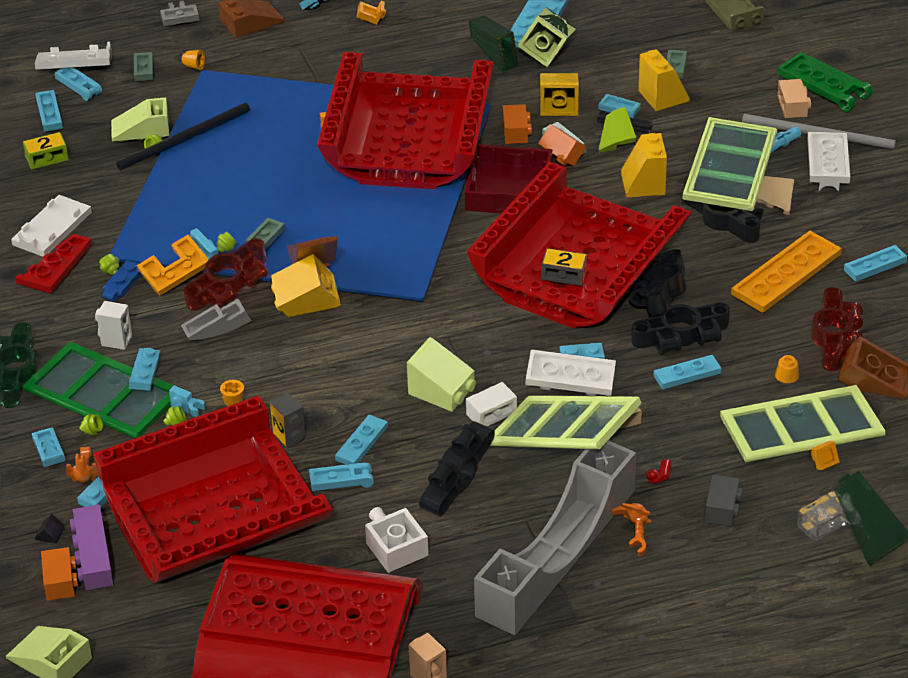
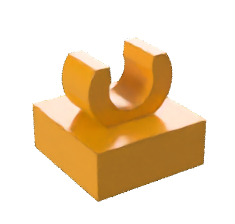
M829 440L812 448V451H810L812 460L815 461L818 470H824L840 462L834 441Z

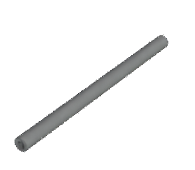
M744 114L742 118V123L773 127L785 131L797 126L802 134H808V132L847 133V142L893 150L896 140L749 114Z

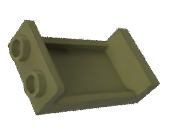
M704 0L731 31L763 23L764 7H755L750 0Z

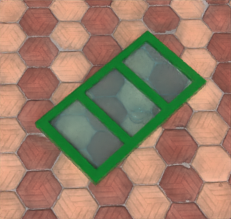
M70 341L23 385V390L84 417L88 414L99 415L103 425L135 439L141 437L171 407L169 390L174 385L154 377L151 391L129 389V380L133 371L132 367Z

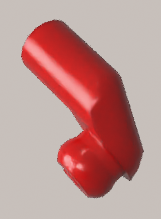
M667 459L662 460L659 471L653 468L651 472L649 469L646 473L648 481L651 484H658L667 480L670 476L671 461Z

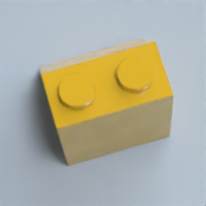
M657 49L640 54L639 92L655 111L689 102L690 98L676 71Z
M540 73V116H578V73Z
M661 133L642 134L622 167L621 176L626 197L665 195L667 156Z
M314 254L271 275L273 283L271 288L276 297L274 301L275 306L288 317L341 306L334 274Z

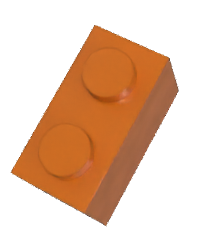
M526 104L503 105L505 144L528 143V135H531L532 131L531 124H529L530 112H526Z
M552 124L549 125L538 143L544 149H553V156L556 155V160L565 166L567 163L575 166L587 147Z
M69 547L41 551L43 582L47 601L75 597L74 587H78L77 573H73L72 570H77L75 556H70Z

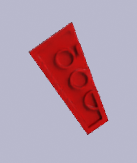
M76 234L71 235L56 246V251L44 255L40 263L37 265L32 264L28 267V272L24 275L19 274L16 276V284L52 294L91 247V238Z

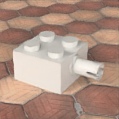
M380 507L370 511L369 518L372 522L365 524L366 544L388 573L429 556L428 536L406 508L387 516Z

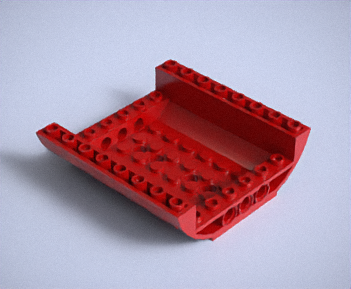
M343 52L317 143L321 154L337 171L358 181L361 185L436 189L437 186L457 179L471 165L475 156L494 61L475 60L471 78H456L449 76L363 72L362 53Z
M548 162L467 250V254L477 274L492 291L503 298V302L576 329L578 326L594 325L604 320L686 223L692 211L673 205L661 220L567 187V168ZM547 248L582 254L590 253L587 255V270L582 286L541 280L542 261Z
M260 396L93 453L99 478L115 521L147 579L154 583L328 520L332 514V507L323 494L313 496L270 429L268 408ZM254 499H262L259 502L253 501ZM240 506L241 508L235 510V509L232 508V507ZM193 521L199 522L196 525L191 524ZM177 529L178 531L172 533L169 530Z
M232 554L224 561L199 629L200 634L192 678H391L411 605H418L423 589L422 582L418 578ZM258 601L265 602V604L260 606L254 605ZM281 605H288L285 609L278 608ZM328 611L335 612L333 615H325ZM352 614H356L359 616L355 619L348 618Z

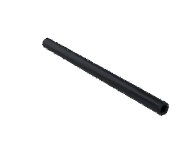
M246 102L117 161V168L120 171L240 116L250 111V107Z

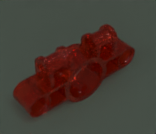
M253 238L232 253H219L211 257L205 265V272L184 287L183 292L188 309L199 310L209 302L213 306L217 304L221 309L229 300L237 298L236 293L244 287L245 283L252 287L258 279L266 277L268 271L263 264L267 259L264 241L260 238ZM224 269H233L237 272L228 279L213 277L217 272Z
M829 287L824 290L822 309L813 316L811 332L813 342L822 348V367L831 372L840 369L841 360L845 357L846 350L854 343L853 336H855V341L859 336L863 337L862 333L857 331L863 325L861 317L863 307L856 302L843 301V293L836 287ZM835 326L842 330L832 332L827 331L822 327Z

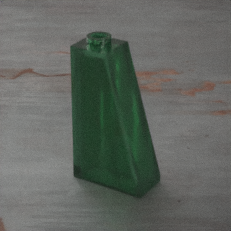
M486 16L468 20L471 38L490 60L494 61V64L500 71L503 72L519 67L514 32Z
M857 471L853 475L849 473L844 475L838 481L840 485L834 492L864 557L871 567L901 547L908 540V530L863 475Z

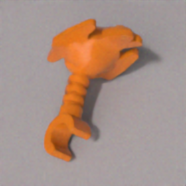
M80 447L81 456L76 454V466L66 465V476L70 477L74 482L85 483L90 478L94 481L99 474L95 463L89 466V460H91L92 456L91 448Z
M622 503V505L611 510V515L624 514L623 517L635 523V538L630 540L629 546L631 549L636 545L642 546L637 550V554L639 557L643 556L647 548L644 540V524H651V520L648 519L650 512L639 503Z

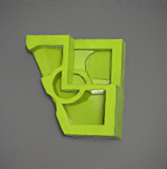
M626 107L618 108L606 116L598 149L599 153L616 150L617 145L636 141V135Z

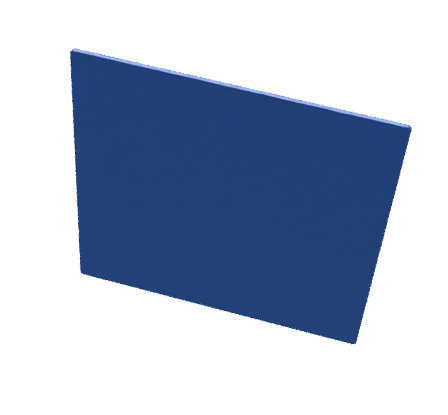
M203 70L169 137L245 102L248 103L250 111L160 153L110 254L117 257L119 262L129 260L139 264L154 255L165 268L180 259L173 251L171 244L186 235L191 237V230L197 228L207 239L213 242L216 248L218 236L227 232L237 242L234 246L235 249L230 252H218L220 265L215 267L210 265L200 272L272 282L271 275L292 265L287 246L326 236H337L336 260L330 261L331 265L326 266L334 274L337 290L423 301L471 165L457 179L437 186L436 189L361 185L358 181L345 176L332 167L323 157L317 146L321 133L320 113L327 112L334 85ZM485 103L477 144H479L491 110L490 103ZM267 218L285 224V230L264 252L246 246V239Z

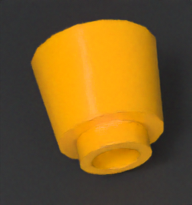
M186 51L182 55V63L187 68L202 70L205 65L204 51Z
M785 355L779 359L775 372L777 380L782 383H793L798 380V361L793 356Z
M228 380L222 383L220 392L225 405L230 406L243 401L244 385L242 382Z

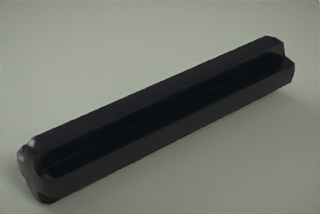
M599 112L597 122L604 123L609 113ZM630 118L634 130L646 133L651 132L652 122Z

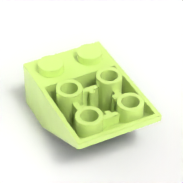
M166 97L147 99L112 119V141L144 140L151 134H157L161 138L170 136Z
M37 626L6 655V659L40 678H72L92 659L89 639L71 629Z

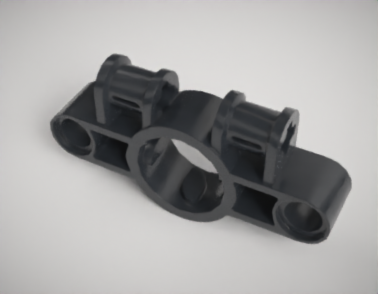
M697 180L694 191L739 198L732 189L725 188L719 181H715L707 186ZM684 200L688 206L702 214V220L709 228L719 231L727 230L747 243H755L759 240L760 220L764 213L761 207H754L753 211ZM724 209L730 212L720 213L713 210Z
M680 250L666 251L661 260H655L651 263L650 268L648 267L641 275L639 281L633 287L634 290L630 293L629 298L633 305L648 306L651 315H660L668 310L673 298L686 291L685 266Z
M722 302L695 308L685 304L669 306L668 310L660 316L638 320L633 323L632 345L636 348L655 346L658 353L662 355L666 351L674 349L679 351L682 349V346L692 345L696 341L700 346L704 345L705 342L713 340L719 342L722 339L721 330H725L729 326L730 307ZM681 322L687 323L691 326L687 328H677L671 326V324Z
M476 421L471 422L470 425H462L460 434L456 439L452 440V446L446 450L438 461L436 470L429 474V485L421 496L420 508L437 516L445 514L457 494L463 492L472 482L479 461L494 439L495 430Z

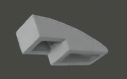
M236 299L221 309L216 304L181 326L189 340H198L230 332L251 322V319L239 299Z

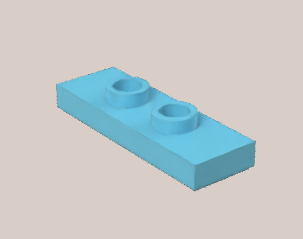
M709 355L654 370L653 376L661 389H666L721 374V367L714 356Z
M368 415L336 453L335 461L345 465L359 463L388 428V421Z

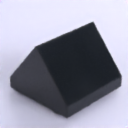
M51 514L42 522L35 540L57 544L65 528L64 524Z

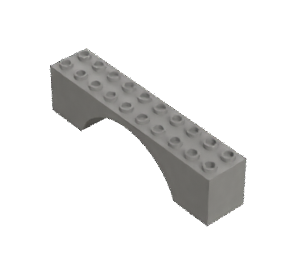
M607 441L600 449H585L573 463L568 483L556 510L538 537L527 548L514 555L499 549L474 578L475 617L513 635L519 632L614 517V515H611V510L625 503L635 491L636 452Z

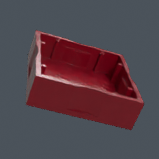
M477 144L475 156L472 160V170L468 175L465 189V211L502 213L548 162L553 163V149L512 148L499 145Z

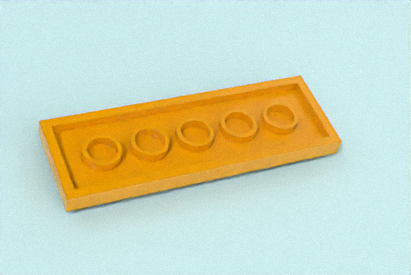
M808 231L731 288V295L764 313L839 257L842 248L814 232Z

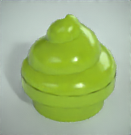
M151 134L145 138L144 147L148 148L163 140L159 135Z
M229 233L220 234L217 238L218 252H230L235 249L234 246L237 242Z
M113 254L104 256L99 261L100 269L106 274L114 275L119 269V259L114 257Z
M172 406L168 409L163 422L171 426L187 421V417L180 406Z
M88 414L84 417L79 429L88 435L94 436L102 431L103 423L99 415Z

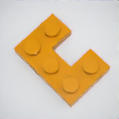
M189 235L171 244L173 251L180 259L164 268L154 255L137 265L139 272L159 296L211 265L208 257Z

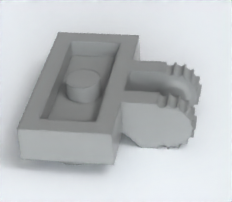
M179 1V7L174 8L173 2L168 3L169 9L160 10L164 26L199 21L196 5L185 6L184 1Z

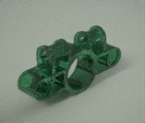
M26 322L15 324L12 328L11 336H0V402L5 408H13L19 404L23 385L38 372L35 352L33 350L31 325ZM13 362H26V364L20 367H6Z

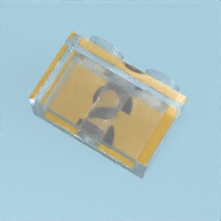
M831 491L826 495L820 496L809 505H804L798 511L797 526L816 542L849 523L852 506L837 493Z

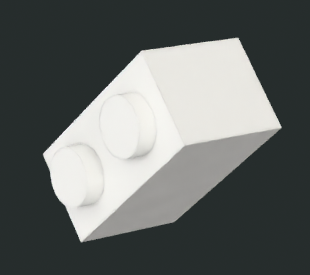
M104 301L95 314V319L98 321V336L101 340V346L125 350L132 338L128 305Z
M503 382L466 398V414L472 421L486 426L508 417L517 408V396Z

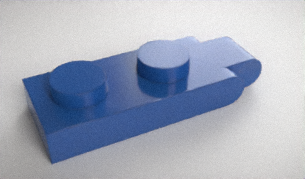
M127 260L104 285L102 298L113 302L118 297L123 298L142 276L137 268L139 263Z

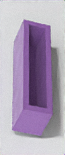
M100 504L73 509L74 518L70 519L71 531L76 532V535H72L74 549L79 548V551H75L76 564L82 566L77 568L79 582L84 581L85 590L113 586Z

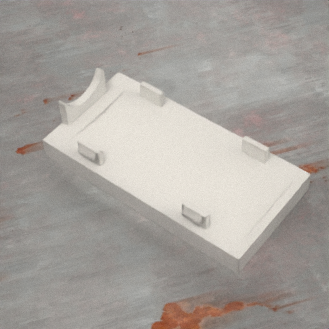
M107 42L106 49H98V45H89L90 50L59 52V47H50L51 52L38 53L35 60V69L110 65L112 48L110 42Z
M808 132L810 182H819V191L826 186L835 187L839 191L840 183H850L847 133Z
M58 195L55 199H51L47 206L29 223L21 227L22 230L11 239L12 245L43 257L47 253L49 254L92 213L91 206Z
M531 350L525 385L539 386L543 390L554 388L585 392L589 396H596V394L611 396L616 360Z

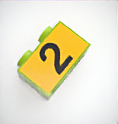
M60 132L23 141L25 157L31 170L68 160L67 147Z

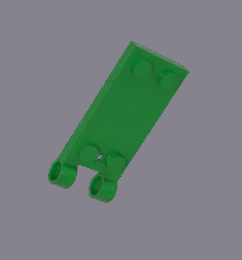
M802 52L777 68L778 75L788 80L801 79L803 86L837 103L843 112H848L856 106L854 97L849 95L853 91L862 100L867 99L874 92L873 87L868 82H862Z

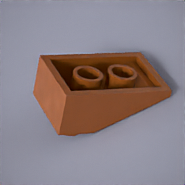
M224 0L219 2L220 20L235 38L285 22L284 18L268 1Z
M326 236L287 246L291 264L293 265L314 254L325 266H330V261L336 260L337 236Z
M859 336L846 350L838 380L849 386L857 385L860 391L905 399L908 394V363Z

